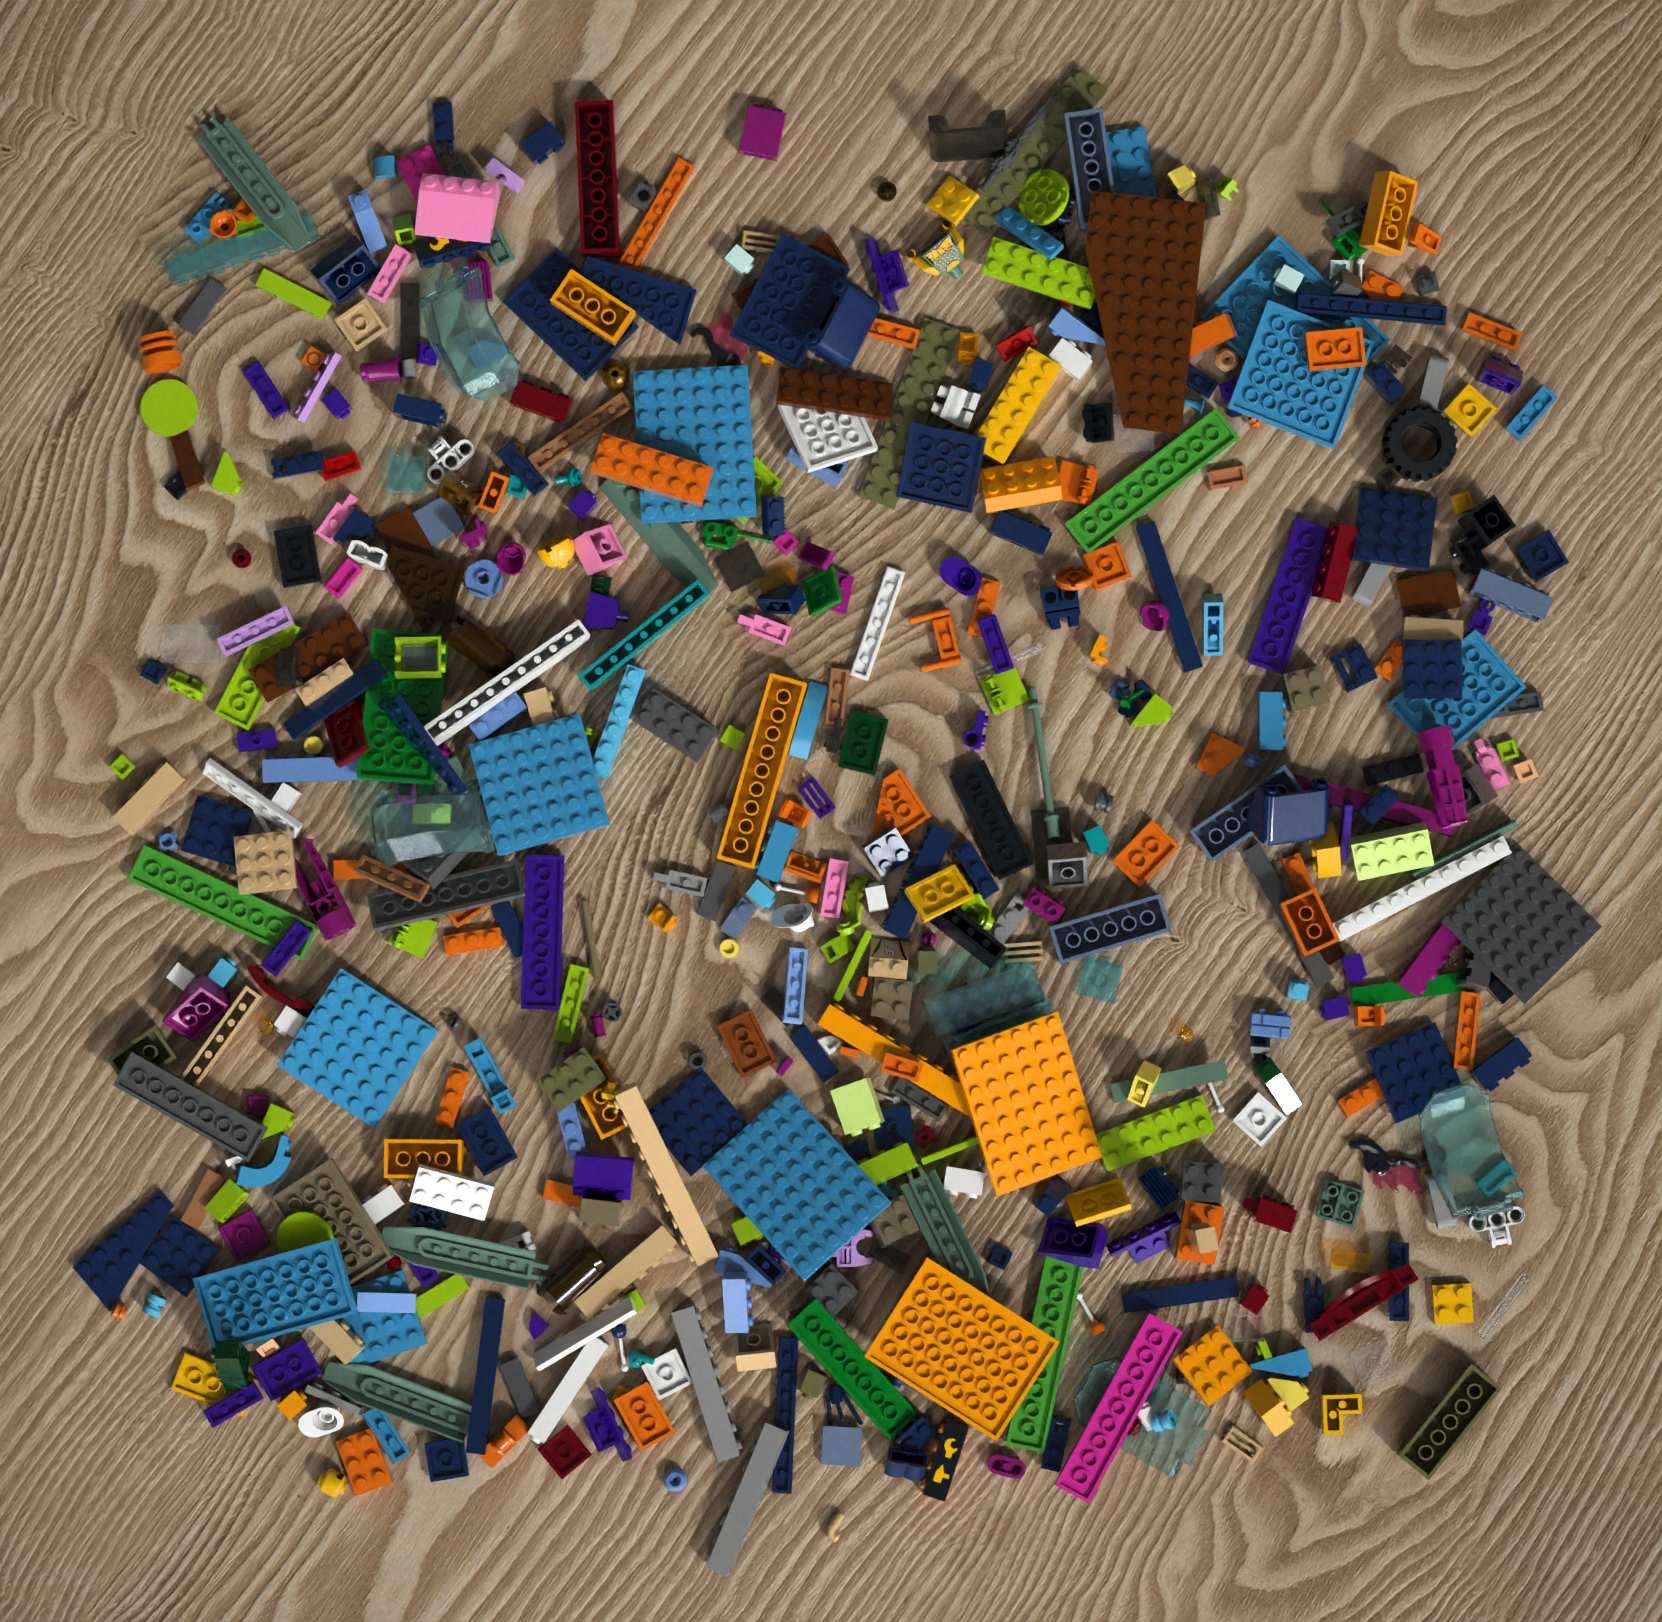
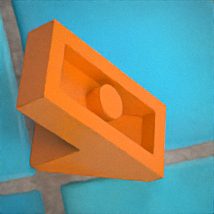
M1414 223L1408 240V246L1436 255L1442 237L1421 223Z

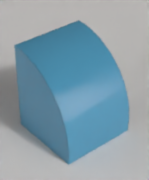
M394 155L373 159L374 179L397 178L396 158Z

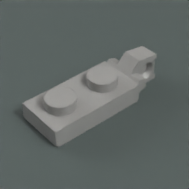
M665 870L664 874L654 872L653 880L662 882L661 887L699 897L704 896L707 878L674 870Z

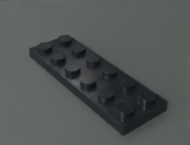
M982 760L950 775L949 778L998 880H1002L1033 865L1031 856L985 761Z

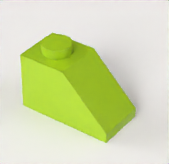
M224 451L211 488L235 497L236 493H240L243 483L231 455Z
M1155 693L1131 723V726L1159 725L1163 721L1167 723L1173 715L1171 710L1174 707Z
M271 1103L262 1122L263 1125L268 1127L262 1140L287 1131V1128L291 1129L295 1121L293 1117L294 1112Z

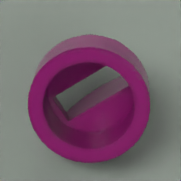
M930 931L925 932L921 937V942L926 947L934 946L937 941L936 935ZM928 934H931L930 944H927Z

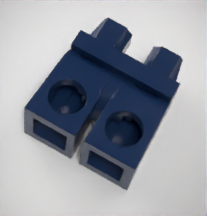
M1057 587L1041 589L1039 591L1045 620H1048L1051 630L1061 629L1060 618L1066 617L1068 627L1079 626V615L1081 613L1078 590L1059 588L1061 598H1059Z

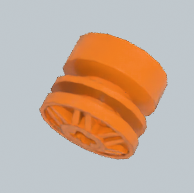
M156 331L137 339L138 346H141L139 352L141 354H149L141 359L144 373L169 371L183 365L180 351L171 350L179 345L178 341L175 340L177 338L176 331Z

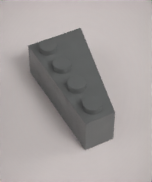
M465 814L401 858V861L407 872L417 879L428 883L430 888L434 890L485 834L480 823Z
M1464 945L1456 985L1474 990L1489 988L1491 970Z

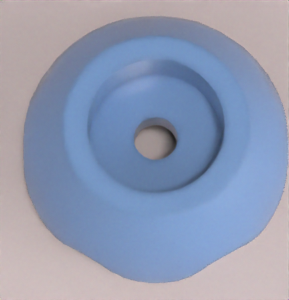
M670 1468L663 1476L665 1487L672 1492L683 1490L688 1482L685 1471L680 1468Z

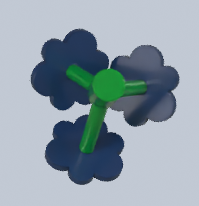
M1118 680L1110 686L1109 696L1121 700L1120 707L1118 708L1120 715H1125L1126 718L1138 715L1139 702L1135 701L1134 698L1140 696L1142 700L1151 698L1150 687L1144 680L1134 683V694L1128 696L1130 694L1128 689L1130 685L1124 683L1123 680Z

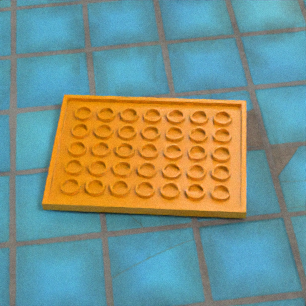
M1058 1011L1047 1013L950 1049L995 1196H1001L1102 1157Z
M927 1257L864 1357L997 1441L1060 1341Z

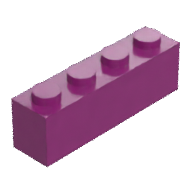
M1440 922L1396 980L1395 984L1412 997L1421 996L1427 989L1426 984L1429 980L1435 979L1439 973L1437 970L1440 965L1447 963L1450 959L1449 953L1452 949L1456 950L1461 941Z

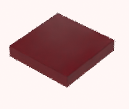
M566 1425L538 1448V1451L561 1479L565 1478L592 1455L569 1425Z

